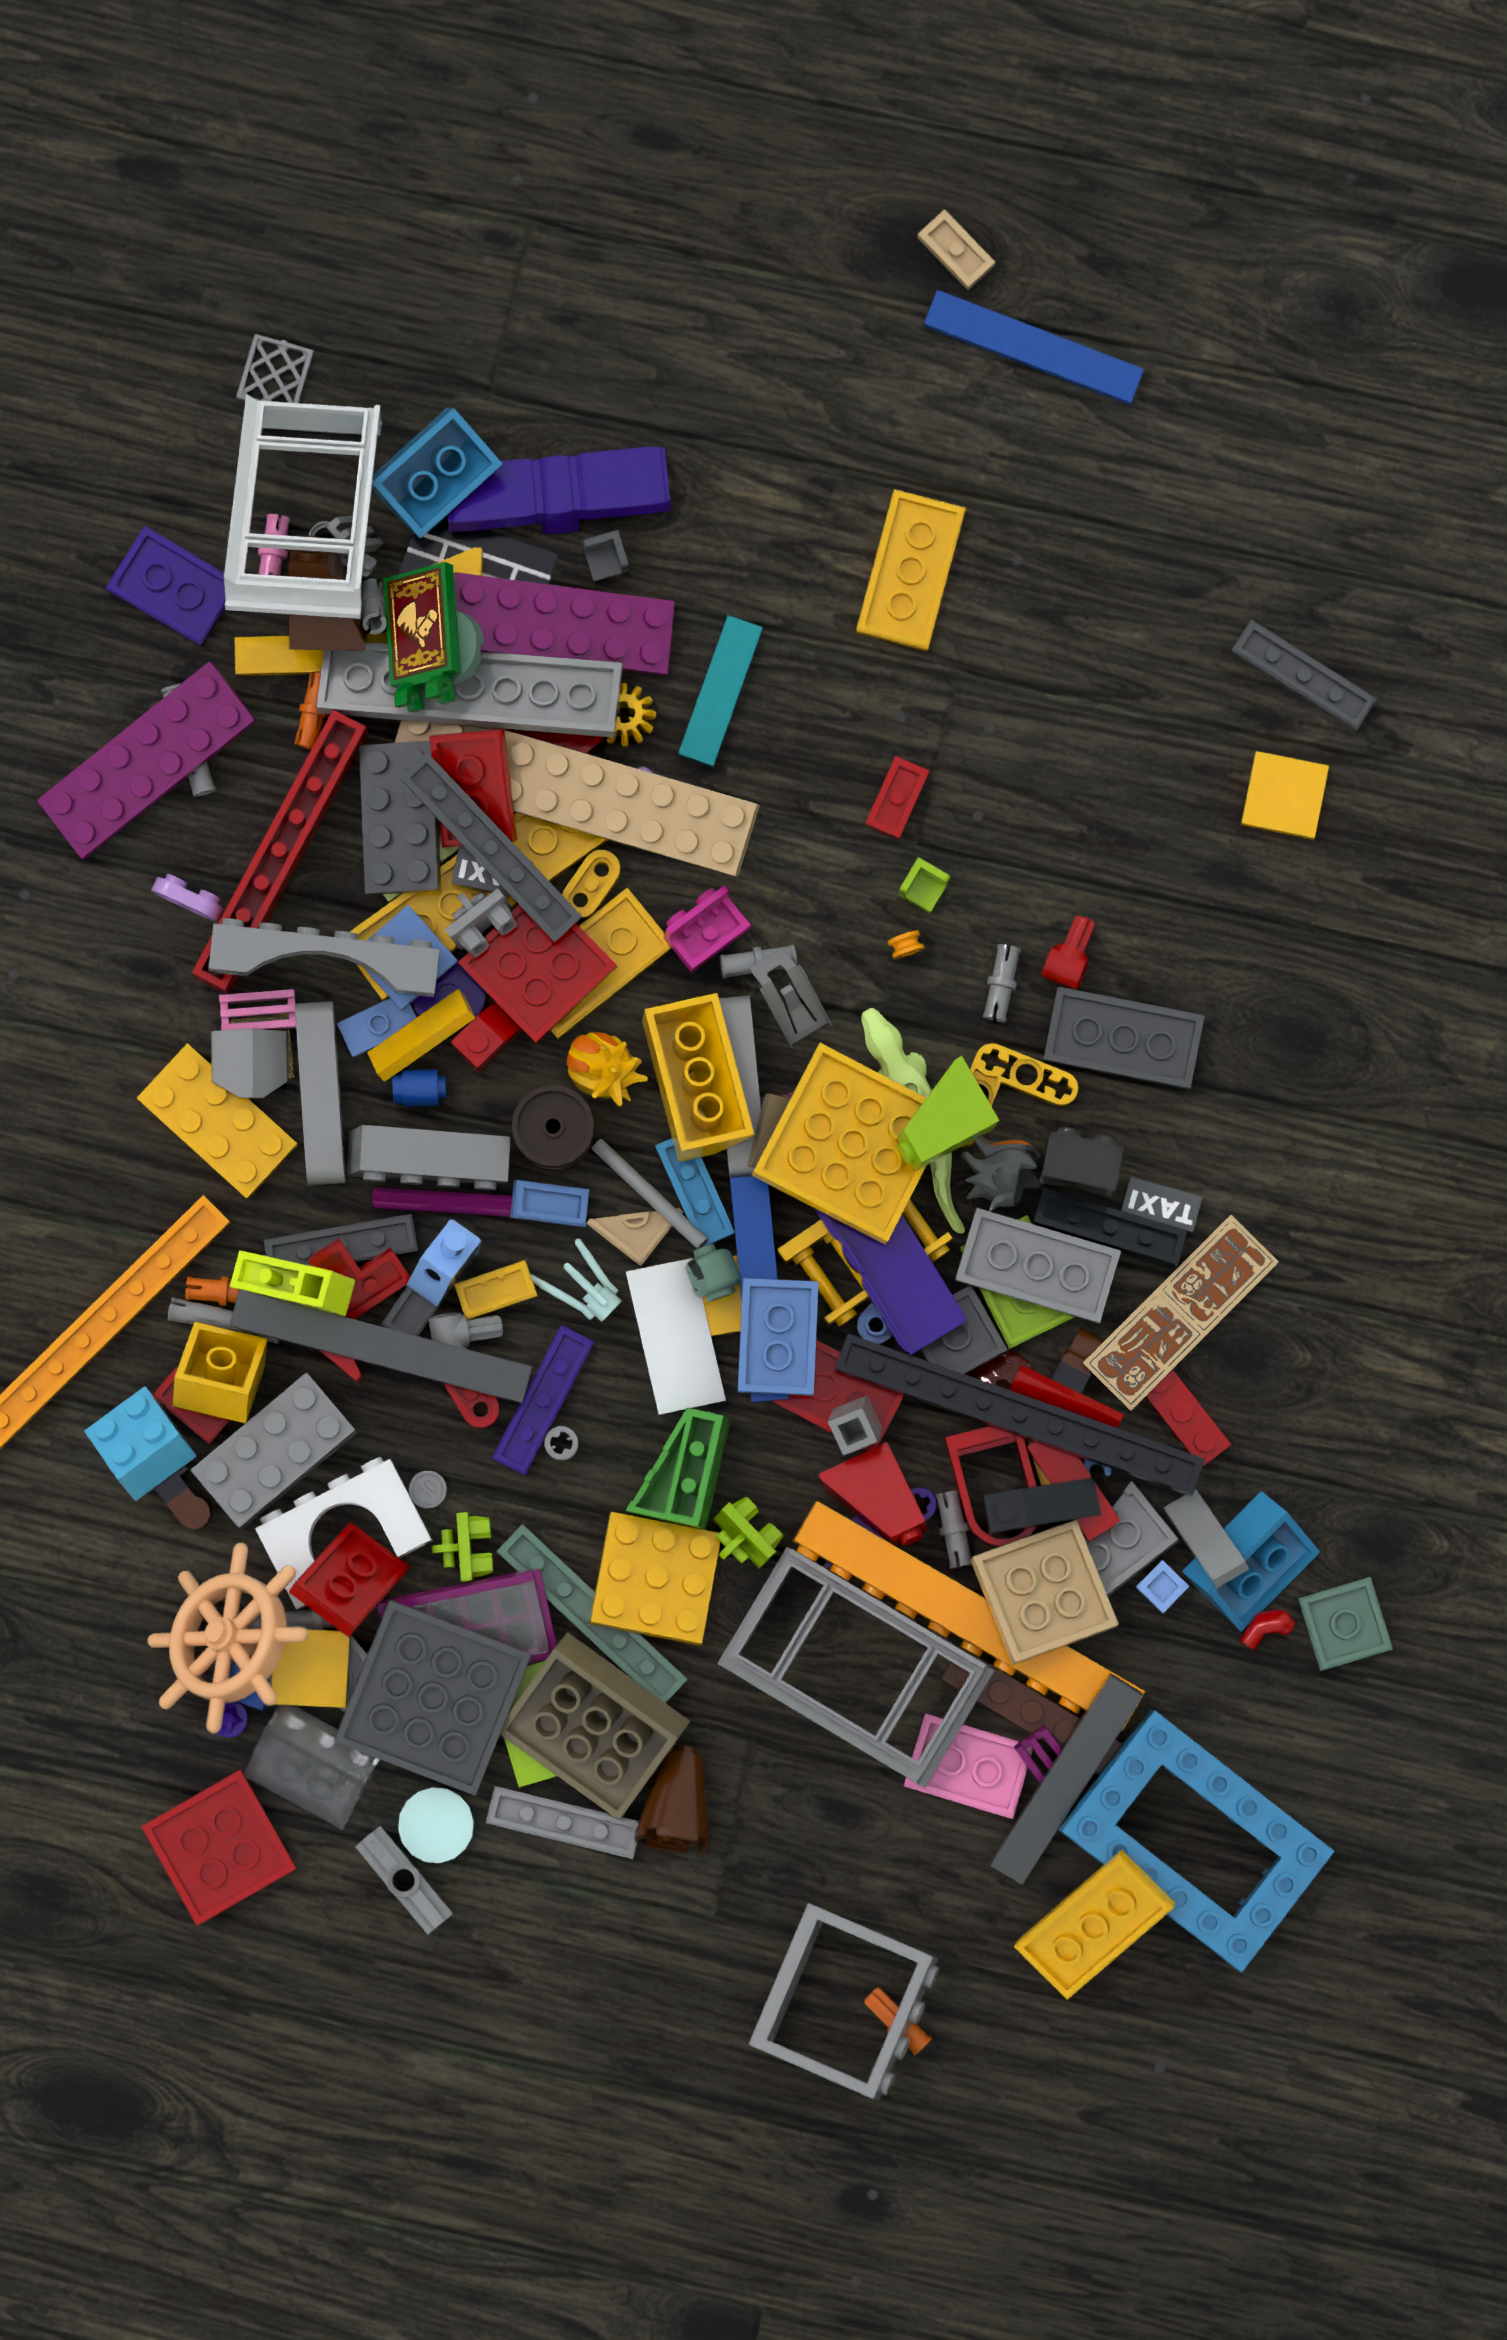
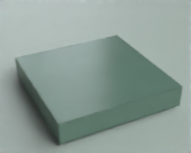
M1371 1577L1298 1598L1319 1671L1393 1649Z

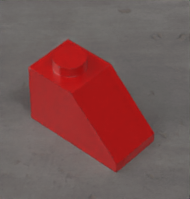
M494 1002L477 1015L451 1041V1044L480 1073L522 1029Z

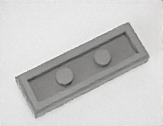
M1196 1489L1192 1497L1184 1495L1163 1507L1166 1515L1216 1588L1249 1570L1246 1561Z

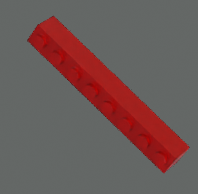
M332 710L218 924L222 923L223 918L245 921L244 927L259 929L260 923H268L359 753V745H363L369 735L366 726ZM211 936L192 974L195 979L224 994H230L239 975L209 972Z

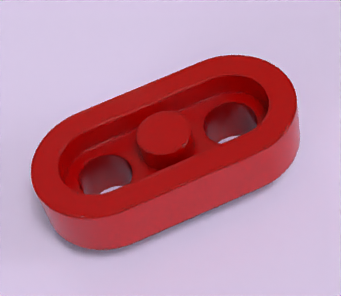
M444 1383L469 1425L475 1428H487L496 1422L500 1412L496 1397ZM478 1403H485L488 1406V1412L483 1417L474 1414V1407Z

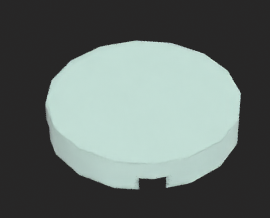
M432 1787L417 1792L406 1801L399 1815L398 1831L402 1844L411 1855L424 1862L442 1863L455 1859L466 1849L473 1837L474 1819L471 1809L460 1795L449 1789Z

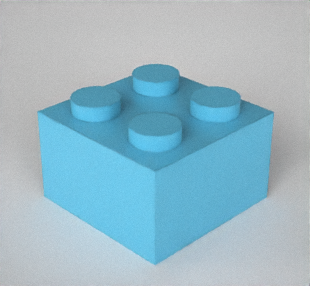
M146 1386L84 1430L117 1480L135 1501L197 1457L166 1411Z

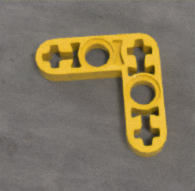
M990 1043L981 1047L970 1068L977 1083L988 1091V1102L991 1107L1000 1084L1059 1107L1072 1103L1078 1093V1083L1073 1075L999 1044ZM994 1051L998 1053L997 1060L1008 1065L1009 1057L1016 1059L1011 1067L1009 1079L1002 1077L1006 1069L994 1066L992 1071L985 1069L986 1062L981 1060V1057L983 1055L989 1056ZM1030 1065L1034 1067L1037 1072V1080L1033 1084L1022 1085L1018 1082L1015 1074L1020 1066ZM1044 1071L1051 1073L1047 1080L1049 1082L1059 1084L1061 1079L1068 1082L1067 1088L1072 1091L1071 1095L1064 1094L1061 1099L1055 1097L1056 1090L1046 1085L1044 1093L1037 1091L1036 1089L1042 1083ZM973 1140V1141H971V1142L965 1144V1145L962 1146V1147H963V1148H965V1147H970V1146L973 1145L975 1142H974V1140Z

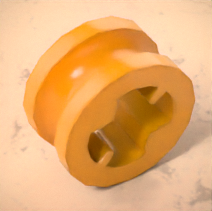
M919 930L901 934L887 941L888 945L894 948L893 959L904 958L925 949L924 944L918 942Z

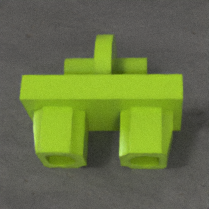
M744 1497L733 1505L729 1502L713 1518V1521L722 1529L716 1537L725 1546L718 1555L724 1560L732 1553L741 1564L749 1558L760 1569L776 1552L774 1549L783 1538V1534L771 1523H768L760 1532L755 1530L749 1521L759 1511L748 1497Z
M468 1512L456 1513L458 1544H453L452 1529L441 1530L442 1545L431 1546L432 1554H443L444 1568L455 1567L454 1553L459 1552L461 1581L473 1582L474 1577H482L494 1573L492 1553L472 1554L471 1540L491 1538L490 1518L469 1516Z

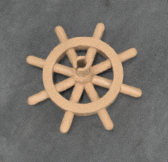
M241 1542L237 1543L233 1548L230 1573L215 1576L199 1585L189 1571H182L179 1574V1583L189 1596L181 1605L174 1619L171 1632L153 1633L147 1639L149 1646L152 1648H169L171 1665L177 1677V1680L160 1697V1707L170 1709L189 1690L193 1694L210 1701L206 1727L210 1733L214 1734L218 1733L221 1729L225 1703L241 1700L255 1691L266 1705L276 1703L277 1694L267 1679L275 1670L285 1643L303 1642L308 1638L306 1628L287 1627L284 1607L278 1597L279 1593L294 1579L296 1575L295 1568L292 1566L283 1567L267 1585L245 1575L248 1547ZM242 1593L252 1595L254 1599L239 1614ZM226 1598L222 1617L214 1605ZM261 1614L262 1628L248 1629L247 1627ZM205 1618L208 1623L205 1631H198L202 1620ZM208 1646L195 1660L194 1647ZM233 1659L241 1671L229 1679L231 1660ZM216 1661L213 1683H208L203 1679L202 1675Z

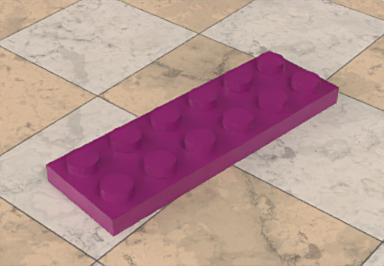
M454 573L456 611L470 615L479 624L484 636V645H481L480 650L482 652L622 663L623 671L657 676H666L668 674L675 601Z
M209 661L37 801L79 857L85 860L258 720L215 664Z

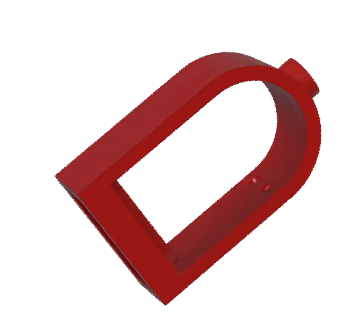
M992 1426L945 1437L944 1441L956 1487L959 1491L962 1510L971 1533L982 1543L996 1548L1029 1537L1036 1527L1026 1528L1019 1535L1007 1539L992 1537L981 1530L973 1515L959 1461V1456L1015 1442L1026 1487H1035L1036 1483L1024 1437Z

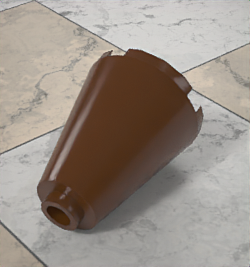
M677 1745L674 1746V1751H669L663 1759L635 1830L634 1840L637 1843L642 1838H645L646 1847L661 1851L687 1854L688 1846H698L697 1854L709 1851L710 1835L703 1757L696 1754L697 1749Z

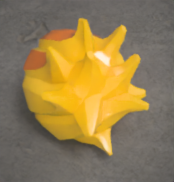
M591 1032L578 1036L571 1043L567 1056L568 1074L580 1091L593 1096V1098H612L618 1106H622V1097L631 1101L627 1087L636 1082L647 1081L648 1077L634 1072L642 1061L640 1058L631 1056L626 1047V1042H622L616 1036Z

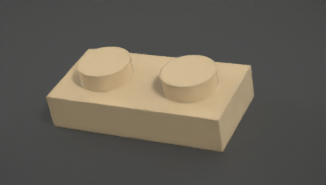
M945 209L918 233L917 238L967 290L995 266V261Z

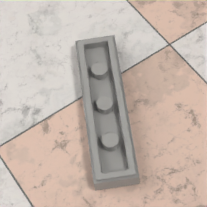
M497 1786L494 1787L486 1820L487 1824L631 1859L634 1858L637 1845L634 1836L639 1821L624 1817L617 1820L611 1814Z

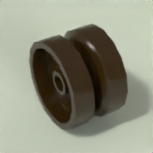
M548 1084L532 1089L519 1101L513 1113L512 1133L519 1153L529 1164L543 1171L560 1172L575 1167L588 1155L594 1143L595 1123L589 1104L578 1092L566 1086ZM553 1120L558 1122V1126H561L560 1130L555 1134H551L546 1130L550 1126V1121Z

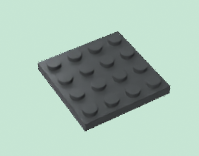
M389 1599L334 1737V1742L476 1796L531 1653Z

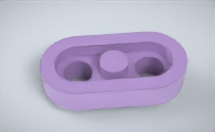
M167 874L165 879L157 877L151 892L216 923L219 922L225 910L219 905L221 898L202 889L199 894L185 889L188 883L171 874Z

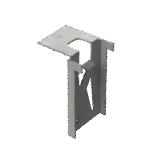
M783 948L749 967L750 971L762 985L760 991L792 1049V1044L828 1022L832 1025L805 971L800 965L796 967ZM778 966H783L787 971L798 994L817 1019V1021H814L798 999L791 984L781 989L780 992L784 996L789 1014L797 1030L796 1034L784 1003L771 979L768 977V973Z

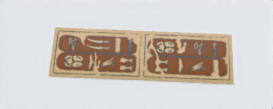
M1230 1215L1083 1364L1131 1411L1279 1261Z

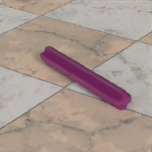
M376 1187L372 1194L373 1207L381 1209L510 1217L512 1196Z

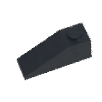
M1094 1477L988 1494L982 1497L988 1535L1101 1515Z

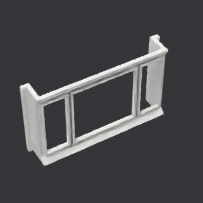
M246 394L224 573L225 610L361 619V582L377 435L380 436L382 425L380 405H374V408L257 401ZM262 428L362 434L361 442L261 436ZM259 450L359 455L350 540L250 533ZM248 547L349 553L346 580L245 574Z

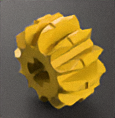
M621 683L617 714H620L621 708H628L629 714L635 716L634 718L629 716V722L621 723L620 717L617 716L615 738L607 737V743L612 745L617 736H620L623 748L628 747L629 736H633L637 744L642 743L643 738L639 730L645 733H652L653 726L646 722V720L656 718V711L646 709L652 704V698L648 696L638 700L642 692L639 686L634 688L631 695L627 694L626 683Z

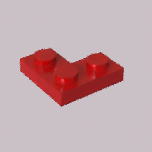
M339 1238L307 1258L312 1267L330 1270L355 1279L346 1317L356 1319L407 1285L411 1277L391 1247L360 1268Z

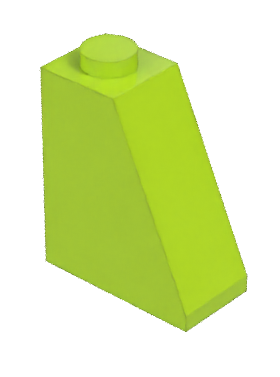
M962 1056L954 1060L897 1138L899 1141L897 1148L901 1157L907 1164L912 1163L916 1171L990 1132L1000 1121Z

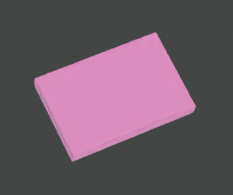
M925 1713L912 1759L917 1762L919 1761L941 1724L942 1718ZM962 1725L926 1788L907 1777L904 1787L1013 1819L1028 1767L1014 1748L1019 1741ZM1032 1746L1026 1748L1030 1756L1033 1752Z

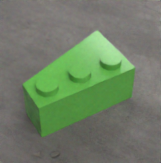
M687 1408L664 1445V1450L652 1470H649L646 1475L645 1481L634 1500H631L625 1511L638 1516L706 1530L731 1420L724 1415Z

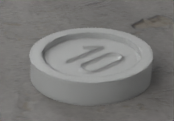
M422 1471L416 1474L410 1482V1497L421 1508L430 1509L437 1507L446 1497V1483L436 1472Z

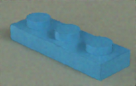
M672 1138L655 1145L686 1218L708 1238L704 1246L735 1235V1231L702 1157L678 1162Z

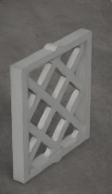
M255 334L236 398L245 401L246 394L259 387L264 398L261 400L256 399L257 401L272 402V399L284 394L288 403H299L314 351L287 343L285 340L279 341ZM264 342L277 345L279 349L267 355L261 344ZM256 348H258L263 358L252 363ZM289 349L299 351L304 356L292 362L286 351ZM282 354L288 365L276 371L270 360ZM305 361L300 377L295 366ZM266 362L271 374L259 379L254 368ZM291 369L296 381L284 386L279 375ZM250 372L255 380V383L245 388L248 375ZM275 378L280 389L268 395L263 384ZM298 386L293 402L287 391Z

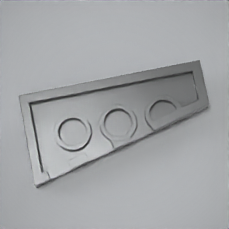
M1132 1481L1114 1506H1111L1120 1522L1089 1542L1085 1539L1107 1597L1179 1542L1176 1535Z

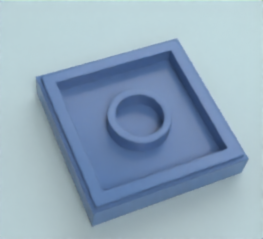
M409 905L403 908L374 934L395 938L394 944L409 945L410 940L432 942V948L439 949L436 981L458 962ZM364 968L401 1011L418 997V995L396 993L381 978Z

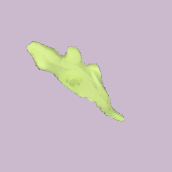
M870 1008L864 1011L861 1021L865 1033V1043L870 1054L881 1066L878 1073L927 1098L932 1089L925 1078L927 1072L924 1058L913 1052L910 1055H905L899 1031L876 1009ZM950 1152L930 1163L934 1192L940 1208L952 1229L957 1233H964V1225L958 1217L951 1199L952 1153Z

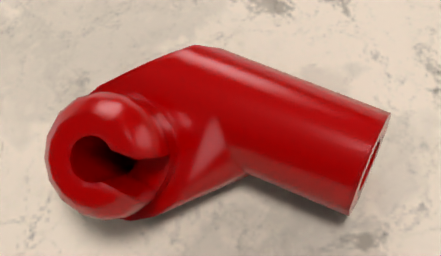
M1281 1609L1260 1612L1255 1615L1239 1641L1255 1651L1265 1634H1290L1295 1626L1294 1619L1287 1611Z

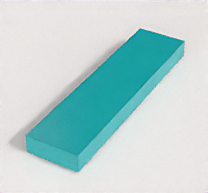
M729 615L727 616L678 756L712 768L714 767L763 627Z

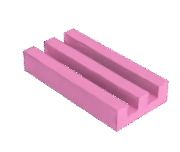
M294 989L219 995L222 1030L250 1028L279 1030L296 1028ZM288 1000V1005L228 1008V1004ZM289 1013V1019L235 1024H230L229 1018Z

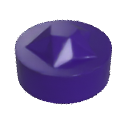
M237 1701L225 1703L222 1726L216 1734L225 1738H233L244 1732L248 1725V1713L241 1703Z

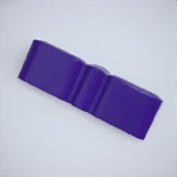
M641 447L589 452L571 457L561 455L544 457L539 460L516 459L501 461L503 464L450 511L447 517L449 532L542 523L543 534H559L580 531V519H598L671 511L665 448Z
M815 1209L830 1235L841 1244L843 1255L849 1266L861 1276L864 1290L904 1352L913 1355L968 1321L903 1215H901L887 1244L884 1245Z

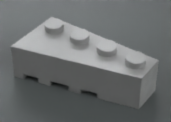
M361 1125L349 1131L346 1176L363 1177V1180L373 1182H385L386 1178L400 1179V1183L421 1185L423 1181H437V1186L451 1188L460 1187V1183H474V1189L496 1190L497 1185L508 1182L510 1137Z

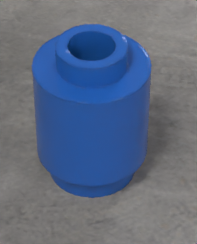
M438 1069L402 1070V1074H395L393 1076L394 1104H403V1107L439 1106V1099H446V1076H439Z

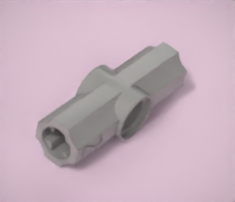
M379 1826L355 1846L384 1881L390 1892L398 1898L427 1935L453 1914L421 1875L419 1869L411 1863L382 1826ZM401 1869L409 1870L415 1878L414 1886L408 1891H401L394 1884V1876Z

